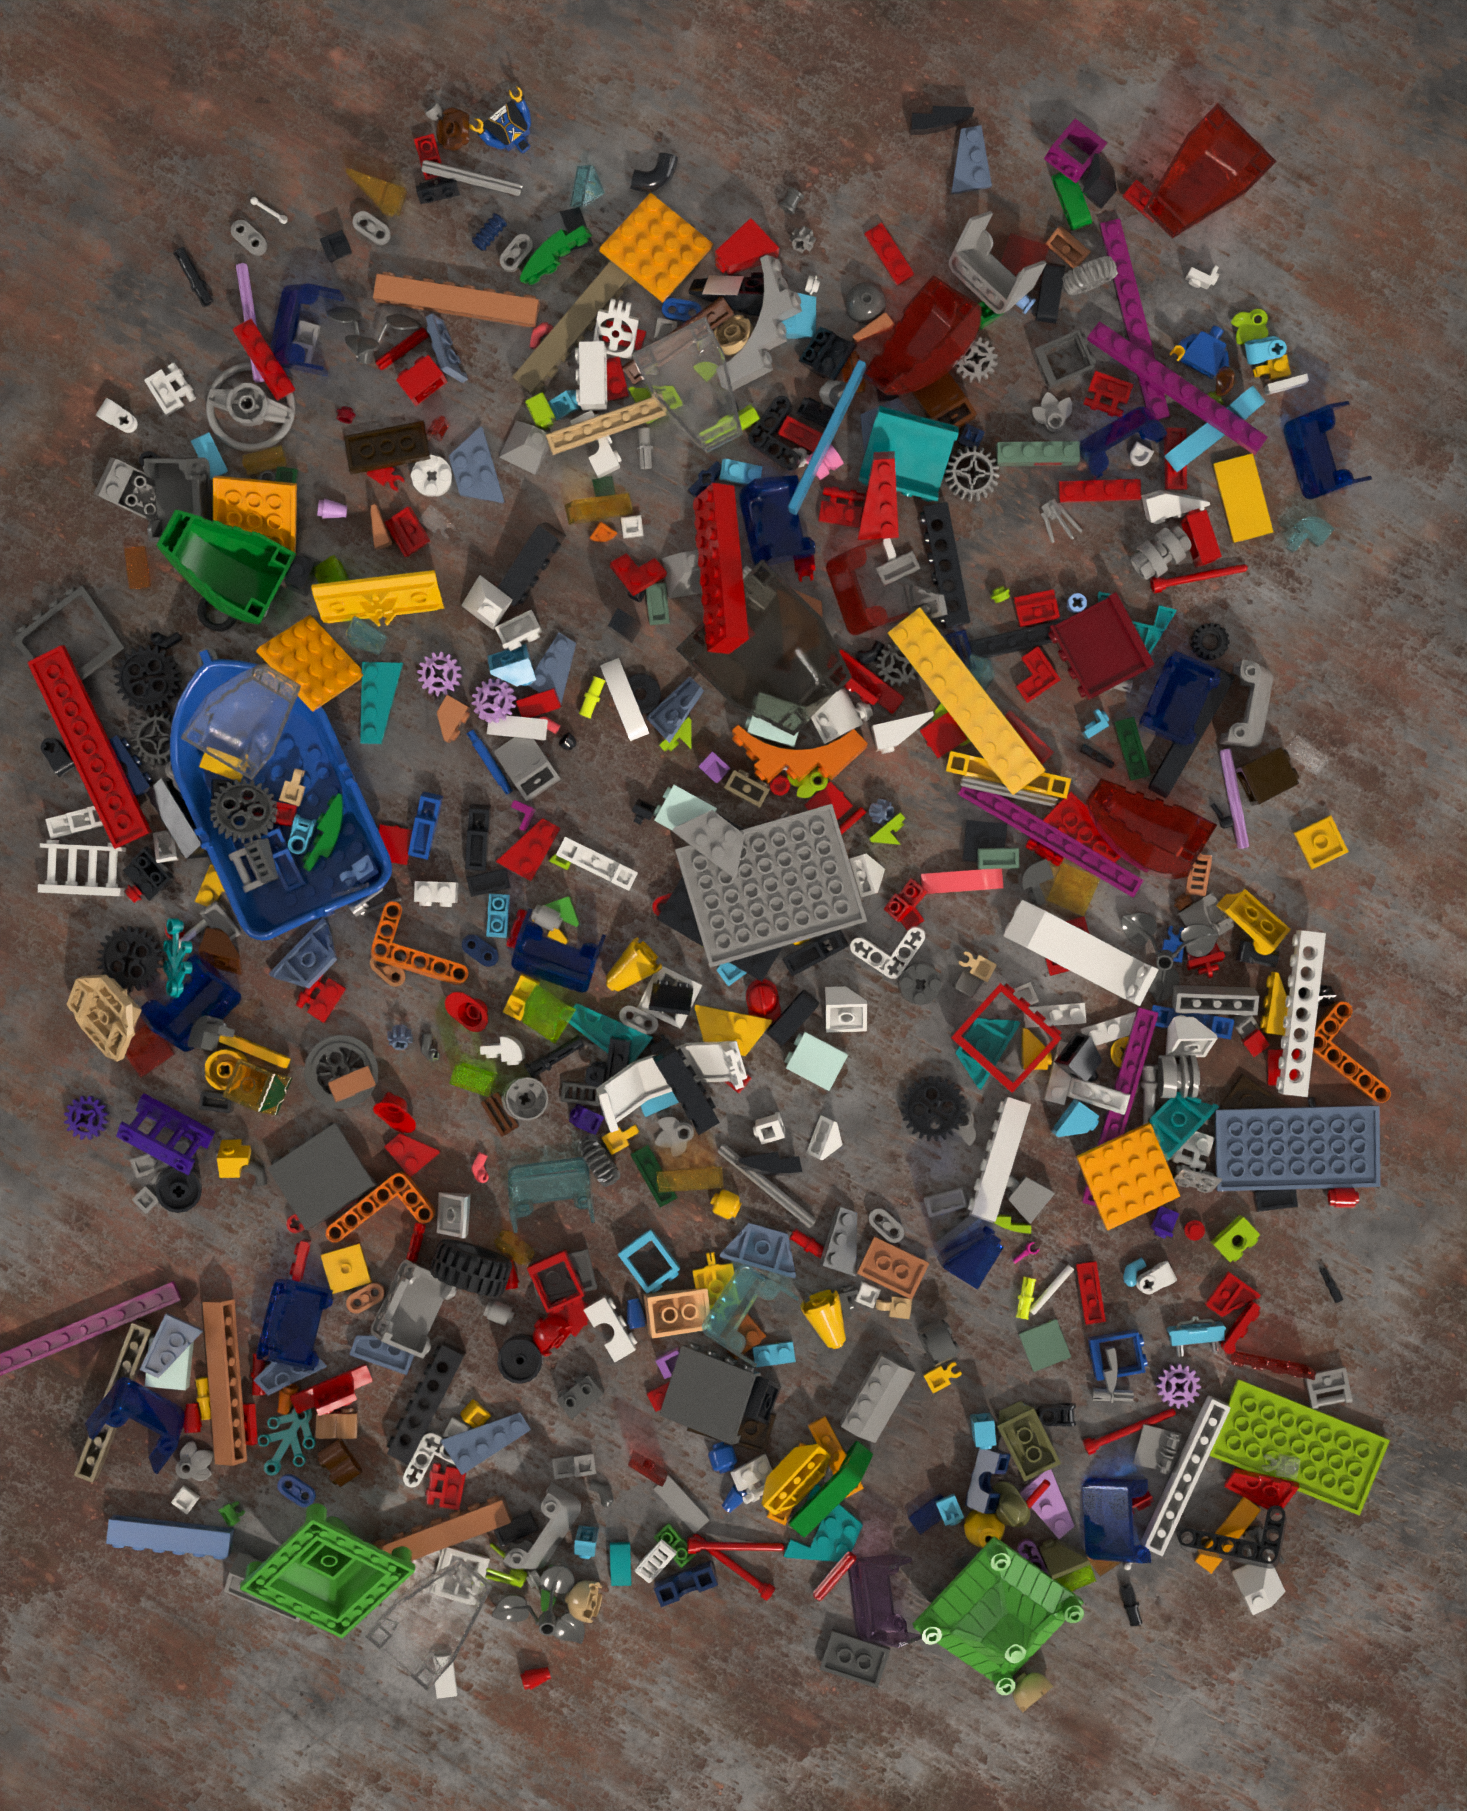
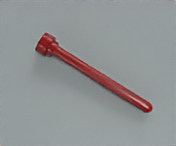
M1240 564L1168 579L1160 578V576L1158 578L1151 577L1150 585L1153 594L1162 592L1169 586L1246 572L1248 566Z
M1171 1408L1100 1438H1086L1082 1440L1088 1455L1094 1454L1100 1446L1141 1430L1143 1424L1151 1426L1173 1417L1176 1411Z
M698 1534L692 1536L700 1539L701 1542H708ZM706 1550L758 1589L760 1597L765 1601L774 1593L776 1587L770 1583H762L720 1550Z
M688 1537L687 1539L688 1554H696L700 1550L783 1551L785 1549L783 1543L701 1542L696 1537Z

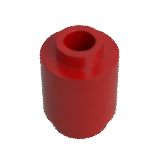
M1354 1188L1329 1189L1327 1194L1328 1205L1334 1208H1354L1359 1203V1193Z

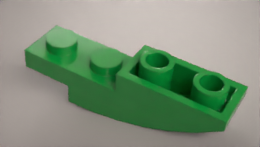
M582 225L571 233L560 229L549 237L527 262L519 278L520 281L527 285H533L544 274L548 275L555 272L557 266L562 264L558 256L563 257L571 252V248L588 242V238L592 236L589 228Z
M338 793L337 796L332 795L327 803L330 806L326 813L322 812L316 821L319 824L317 829L324 833L323 835L318 834L313 842L315 848L312 853L308 851L302 860L305 863L303 868L309 872L312 871L321 855L329 858L336 846L344 817V796L341 793Z

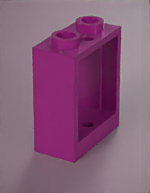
M1075 118L1051 146L1044 160L1077 183L1091 166L1094 154L1100 155L1107 142ZM1066 138L1090 156L1083 165L1059 147Z

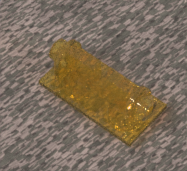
M282 445L242 456V464L246 468L247 475L287 465Z
M502 1229L494 1240L496 1248L503 1253L507 1252L513 1256L512 1259L517 1264H524L526 1266L530 1262L528 1258L532 1259L535 1255L533 1248L524 1241H521L518 1246L515 1245L518 1237L508 1229L507 1231Z

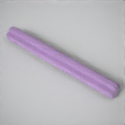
M1223 749L1220 751V758L1238 849L1249 847L1232 752L1231 749Z

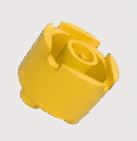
M226 1048L216 1051L209 1056L205 1063L206 1080L212 1087L218 1090H231L239 1087L246 1081L249 1075L250 1064L246 1056L236 1049ZM228 1065L230 1067V1072L225 1073L224 1071L226 1068L224 1066Z

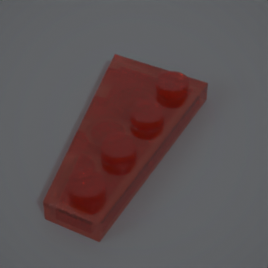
M1238 1351L1232 1354L1227 1353L1226 1356L1229 1361H1232L1231 1364L1243 1367L1245 1364L1256 1370L1263 1371L1267 1369L1276 1374L1285 1373L1293 1377L1315 1380L1316 1372L1306 1364Z

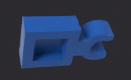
M1173 926L1168 927L1167 933L1170 938L1169 940L1163 939L1162 950H1170L1173 953L1184 943L1179 942L1181 932L1184 929L1182 927L1179 928V933L1176 935L1172 932ZM1184 947L1177 954V957L1174 958L1175 962L1182 963Z

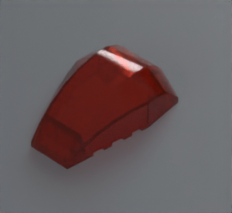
M1217 103L1187 134L1143 211L1173 239L1243 198L1277 161Z
M933 275L902 311L904 316L900 322L896 321L892 327L894 332L889 339L886 338L882 343L884 348L879 355L876 354L862 377L886 395H899L917 391L936 382L951 371L974 344L981 325V306Z
M1102 778L1086 800L1090 817L1107 844L1125 861L1143 872L1158 878L1176 880L1188 877L1217 827V824L1180 805H1166L1162 799L1157 797L1155 800L1146 798L1142 792L1136 791V793L1126 791L1125 786Z

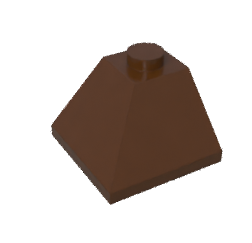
M206 928L199 947L202 965L241 975L240 956L227 933L219 928Z

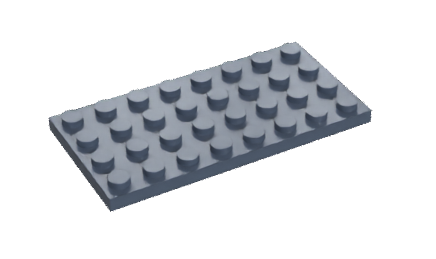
M1379 1105L1215 1110L1216 1177L1222 1179L1216 1186V1190L1245 1191L1380 1187Z

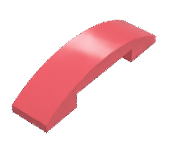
M1002 869L921 874V885L928 891L927 894L1003 888Z

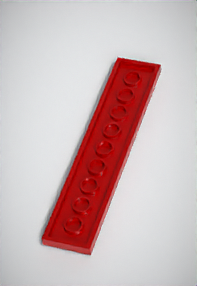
M60 645L28 661L29 668L114 849L151 833L152 831L65 645Z

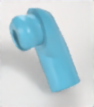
M1142 1257L1125 1267L1123 1279L1129 1287L1136 1285L1137 1271L1146 1267Z

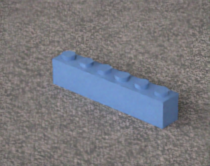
M113 1515L108 1522L106 1544H112L114 1548L131 1546L134 1550L148 1548L158 1553L165 1552L166 1550L173 1551V1554L176 1555L193 1553L195 1557L211 1555L214 1559H225V1557L232 1553L234 1528Z

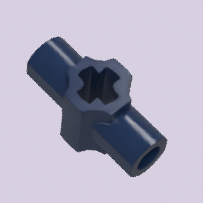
M716 461L707 471L702 470L698 474L699 479L688 491L696 498L710 485L707 482L703 483V476H710L711 483H715V480L720 476L722 465Z

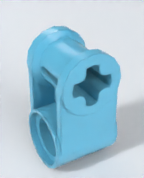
M1276 336L1254 339L1244 343L1247 363L1251 365L1280 358L1287 349L1285 342Z
M296 814L288 841V848L296 855H303L307 852L316 828V819L308 820ZM302 840L303 848L295 851L293 847L294 842Z

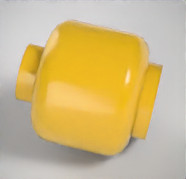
M726 1189L721 1190L719 1194L715 1192L710 1202L713 1205V1213L725 1219L736 1217L742 1203L739 1202L740 1198L738 1195Z

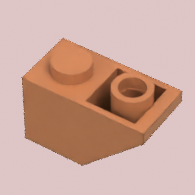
M446 695L440 705L437 716L444 741L450 743L451 740L455 741L460 733L458 728L461 723H466L471 713L468 712L469 707Z

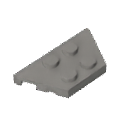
M713 810L708 811L672 830L673 833L733 879L737 877L745 835Z

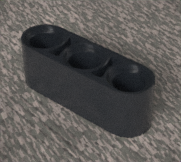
M1046 262L1042 271L1035 321L1056 324L1065 265Z
M805 989L802 990L767 1029L766 1034L780 1047L783 1046L815 1011L820 1002Z

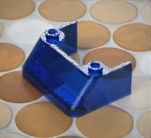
M309 283L288 285L282 290L270 349L281 367L328 377L329 373L323 366L304 363L306 357L305 350L302 346L294 344L293 341L302 304L311 305L317 301L318 296L344 301L345 297L338 289Z
M1349 401L1328 404L1292 419L1284 425L1285 439L1301 492L1306 499L1311 500L1372 480L1371 476L1354 479L1353 474L1348 469L1337 471L1326 432L1332 430L1336 424L1334 411L1350 405Z
M529 908L518 933L511 961L512 967L519 972L576 992L583 993L588 991L606 935L602 934L598 945L595 943H585L582 945L581 950L543 937L544 931L542 927L530 922L533 909Z
M121 1378L116 1381L86 1421L85 1425L89 1438L94 1440L105 1424L117 1428L124 1425L129 1418L161 1435L157 1440V1447L149 1456L154 1473L158 1474L177 1449L183 1429L184 1410L179 1405L130 1378Z

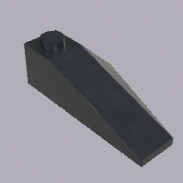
M754 272L751 273V277H744L738 295L702 294L708 278L694 279L688 290L690 295L710 302H714L723 296L731 309L759 317L764 298V273Z

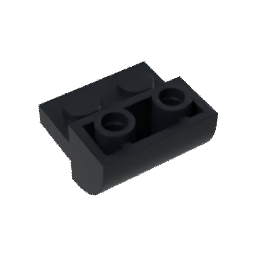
M820 326L798 361L816 375L835 381L856 345L839 337L835 332Z
M150 846L144 847L123 870L148 901L153 900L176 878L163 862H156L155 852Z

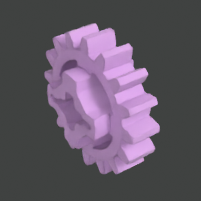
M433 652L431 659L426 656L424 658L427 662L419 664L423 667V670L417 671L418 674L422 675L418 681L424 682L423 689L429 687V694L436 691V696H440L441 692L446 696L449 689L455 692L454 685L460 686L457 678H462V675L458 674L457 671H460L462 668L455 666L458 662L456 659L451 661L452 655L448 654L445 658L444 653L440 652L437 657ZM445 661L447 663H445L444 665H437L435 662ZM434 667L440 671L444 670L442 674L446 681L439 677L436 678L437 673ZM430 668L431 674L427 679V670ZM453 669V678L452 681H450L449 673ZM436 683H443L445 687L437 688L433 685H435Z
M490 678L489 684L483 681L482 688L476 687L478 694L472 695L476 698V701L472 702V705L477 707L474 712L479 714L480 719H485L488 723H491L492 720L495 723H499V718L505 721L506 714L512 715L510 708L516 707V705L512 704V701L516 700V697L511 695L514 689L508 688L509 684L500 679H497L495 682V680ZM494 688H499V689H501V691L497 690V691L495 692L493 689H494ZM492 710L495 712L493 714L487 713V711L490 712Z
M1177 1363L1176 1368L1169 1364L1168 1371L1163 1368L1164 1375L1157 1376L1161 1382L1156 1383V1386L1161 1388L1157 1391L1158 1395H1163L1161 1400L1163 1402L1168 1400L1170 1407L1175 1403L1178 1409L1182 1403L1185 1407H1188L1187 1402L1189 1400L1194 1403L1193 1396L1200 1395L1196 1389L1201 1388V1385L1196 1383L1200 1380L1198 1376H1194L1196 1372L1193 1369L1189 1371L1188 1365L1182 1368L1180 1363ZM1174 1373H1182L1180 1376L1173 1375ZM1168 1379L1169 1386L1165 1389V1384ZM1177 1382L1182 1386L1180 1389L1175 1386ZM1191 1383V1390L1189 1392L1188 1385Z

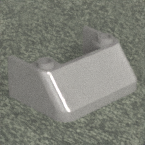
M988 211L969 218L949 259V268L995 313L1002 314L1009 311L1033 289L1046 262L1043 260L1024 267L1015 277L990 253L993 247V239L985 229L993 213Z

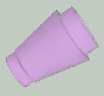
M325 498L324 500H319L317 516H322V519L346 518L347 505Z

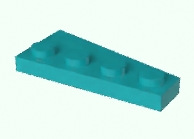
M362 662L361 744H382L404 663Z
M578 1003L575 1004L564 1018L565 1021L606 1053L609 1051L610 1038L612 1036L632 1040L629 1064L637 1059L653 1038L648 1034L639 1032Z

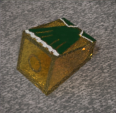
M238 1058L222 1097L256 1112L277 1116L292 1077Z

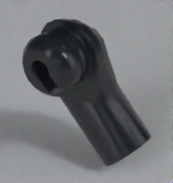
M178 631L170 636L162 635L159 632H154L150 636L155 646L168 649L183 640Z

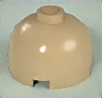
M742 315L731 316L722 322L723 325L720 328L716 327L713 333L716 346L724 354L734 357L743 348L754 330L748 318L745 319Z
M583 1580L577 1582L567 1592L565 1601L568 1603L570 1614L575 1619L592 1623V1616L597 1617L602 1601V1594L598 1595V1588H602L599 1582Z
M1033 1672L1028 1675L1023 1673L1015 1680L1017 1684L1012 1695L1016 1705L1023 1713L1054 1686L1040 1673Z

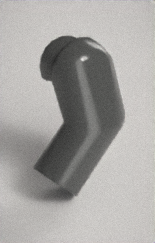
M249 1160L248 1165L242 1166L244 1172L255 1176L257 1187L267 1185L265 1169L261 1164Z

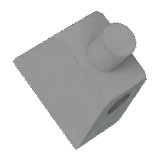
M1010 1175L1006 1185L1011 1190L1007 1195V1199L1030 1224L1055 1194L1049 1188L1025 1175L1019 1181Z

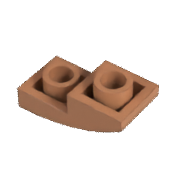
M368 1066L328 1083L335 1102L354 1096L356 1093L376 1085Z

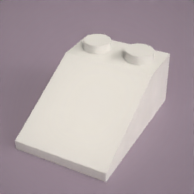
M933 711L873 725L871 731L876 752L881 751V754L893 752L895 750L894 747H897L934 716Z

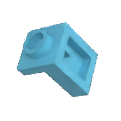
M566 390L548 401L556 420H561L572 412L582 409L581 406H578V402H576V390Z
M1096 709L1093 711L1098 723L1094 720L1084 726L1086 730L1082 734L1086 740L1109 726L1107 723L1109 718L1103 710Z
M955 1494L935 1501L945 1526L949 1524L950 1526L956 1525L964 1518Z

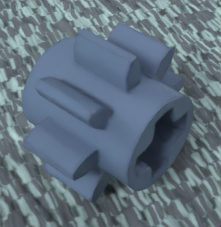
M878 798L877 803H872L869 808L872 822L886 825V821L892 820L894 816V808L891 806L892 802Z
M398 1024L392 1028V1031L387 1032V1040H389V1045H392L393 1048L403 1050L407 1048L408 1043H413V1034H411V1029H408L407 1026Z

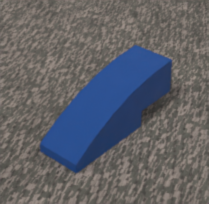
M425 791L421 794L408 855L428 860L443 796Z
M277 824L273 826V829H267L268 835L260 833L261 839L268 838L276 871L286 892L304 885L305 881L293 853L288 848V842L280 825Z

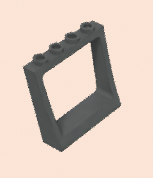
M84 584L78 589L72 587L64 593L66 595L65 599L61 602L57 599L48 606L50 610L44 614L42 611L32 618L34 623L30 626L24 624L16 630L18 635L12 639L29 661L36 658L35 654L24 643V638L75 598L82 596L111 638L112 644L77 670L81 681L126 647Z

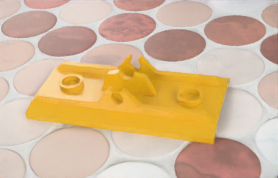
M435 570L311 585L323 623L369 618L377 626H380L379 619L382 617L386 618L385 624L388 625L396 615L445 609Z

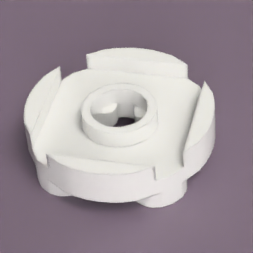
M430 455L431 459L415 463L411 472L412 482L418 492L424 496H441L449 490L452 484V470L443 458ZM428 472H437L435 475L437 479L435 481L432 479L430 481L427 480Z

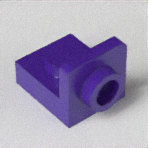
M576 1104L569 1115L570 1123L595 1135L604 1119V1116L585 1108L581 1104Z
M1159 1206L1150 1228L1155 1231V1235L1165 1239L1166 1236L1172 1237V1231L1179 1213Z

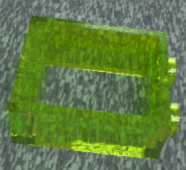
M460 1061L455 1064L449 1084L489 1097L494 1091L499 1074Z

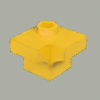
M242 1139L221 1140L217 1155L219 1177L240 1178L242 1166L249 1164L251 1146H243Z

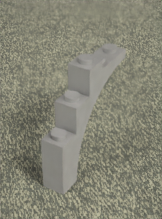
M769 255L760 258L764 273V298L758 322L743 348L730 361L717 368L723 388L732 391L773 370L771 364L772 357L767 351L788 341L786 337L787 330L782 321L802 312L800 306L801 299L796 292L788 289V284L780 271L782 267L779 260Z

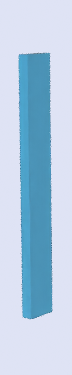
M861 360L857 362L788 505L789 511L792 514L797 515L866 372V363Z

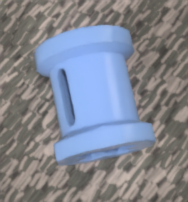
M1026 294L1016 305L1026 314L1036 299H1031Z
M1076 593L1069 597L1066 607L1071 613H1079L1086 607L1087 600L1084 595ZM1073 600H1080V608L1078 606L1073 607Z

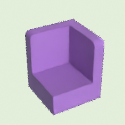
M713 752L699 766L715 783H718L731 769Z
M678 1347L656 1357V1363L664 1379L672 1376L680 1352Z

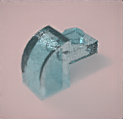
M1319 517L1304 518L1293 526L1298 533L1295 531L1287 540L1290 544L1286 548L1293 553L1297 551L1306 538L1319 547L1335 528Z

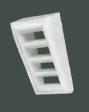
M661 1539L638 1563L635 1572L645 1581L651 1583L676 1555L677 1551ZM659 1549H660L661 1551H663V1552H664L666 1555H668V1556L666 1557L665 1555H663V1554L659 1551Z

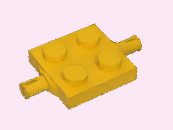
M708 1252L706 1253L708 1265L704 1268L692 1270L695 1288H707L709 1307L712 1310H716L718 1322H722L721 1314L723 1321H726L724 1308L740 1304L733 1262L716 1264L714 1252H711L712 1260Z

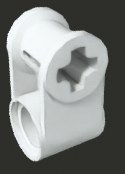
M108 398L104 400L96 414L100 419L126 433L134 432L138 426L137 419ZM128 420L129 423L125 424L123 423V421Z
M1164 1261L1140 1274L1136 1279V1287L1145 1294H1152L1163 1287L1173 1284L1177 1281V1278L1169 1262ZM1145 1280L1149 1281L1148 1288L1144 1287Z

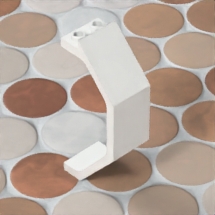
M737 1041L695 1042L675 1047L677 1050L681 1048L686 1059L683 1061L686 1066L691 1065L696 1073L694 1079L696 1082L729 1081L736 1090L744 1087L742 1080L746 1079L747 1075ZM654 1055L633 1061L596 1088L610 1132L619 1130L617 1122L647 1100L672 1092V1088L669 1087L652 1056Z

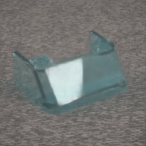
M583 1157L516 1165L508 1171L509 1214L514 1233H518V1218L530 1215L534 1209L533 1204L573 1199L575 1207L579 1209H588L591 1223H595L590 1168Z
M742 1265L737 1268L704 1320L702 1331L707 1337L756 1368L757 1363L741 1353L745 1348L746 1340L736 1330L758 1296L765 1300H773L781 1291L798 1301L799 1297L751 1266Z

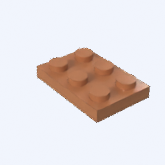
M874 1236L857 1270V1274L912 1300L929 1262Z

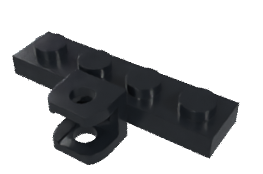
M612 1036L610 1038L607 1062H593L586 1070L585 1082L588 1085L599 1087L628 1066L632 1040ZM601 1107V1113H600V1115L604 1116L603 1110H602V1107Z

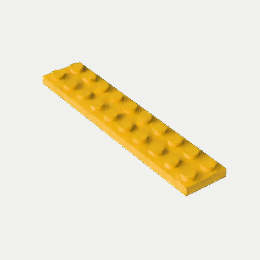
M921 607L888 632L895 644L1012 795L1046 770Z

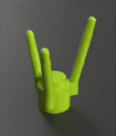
M490 1543V1547L504 1558L505 1552L493 1543ZM486 1568L487 1572L497 1576L486 1575L485 1577L521 1588L526 1579L527 1572H524L523 1569L511 1568L509 1574H505L491 1568Z

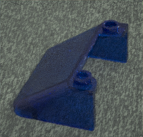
M1144 1476L1087 1478L1082 1487L1086 1555L1092 1560L1151 1563L1149 1549L1143 1545H1134L1132 1498L1142 1497L1147 1493L1148 1479Z

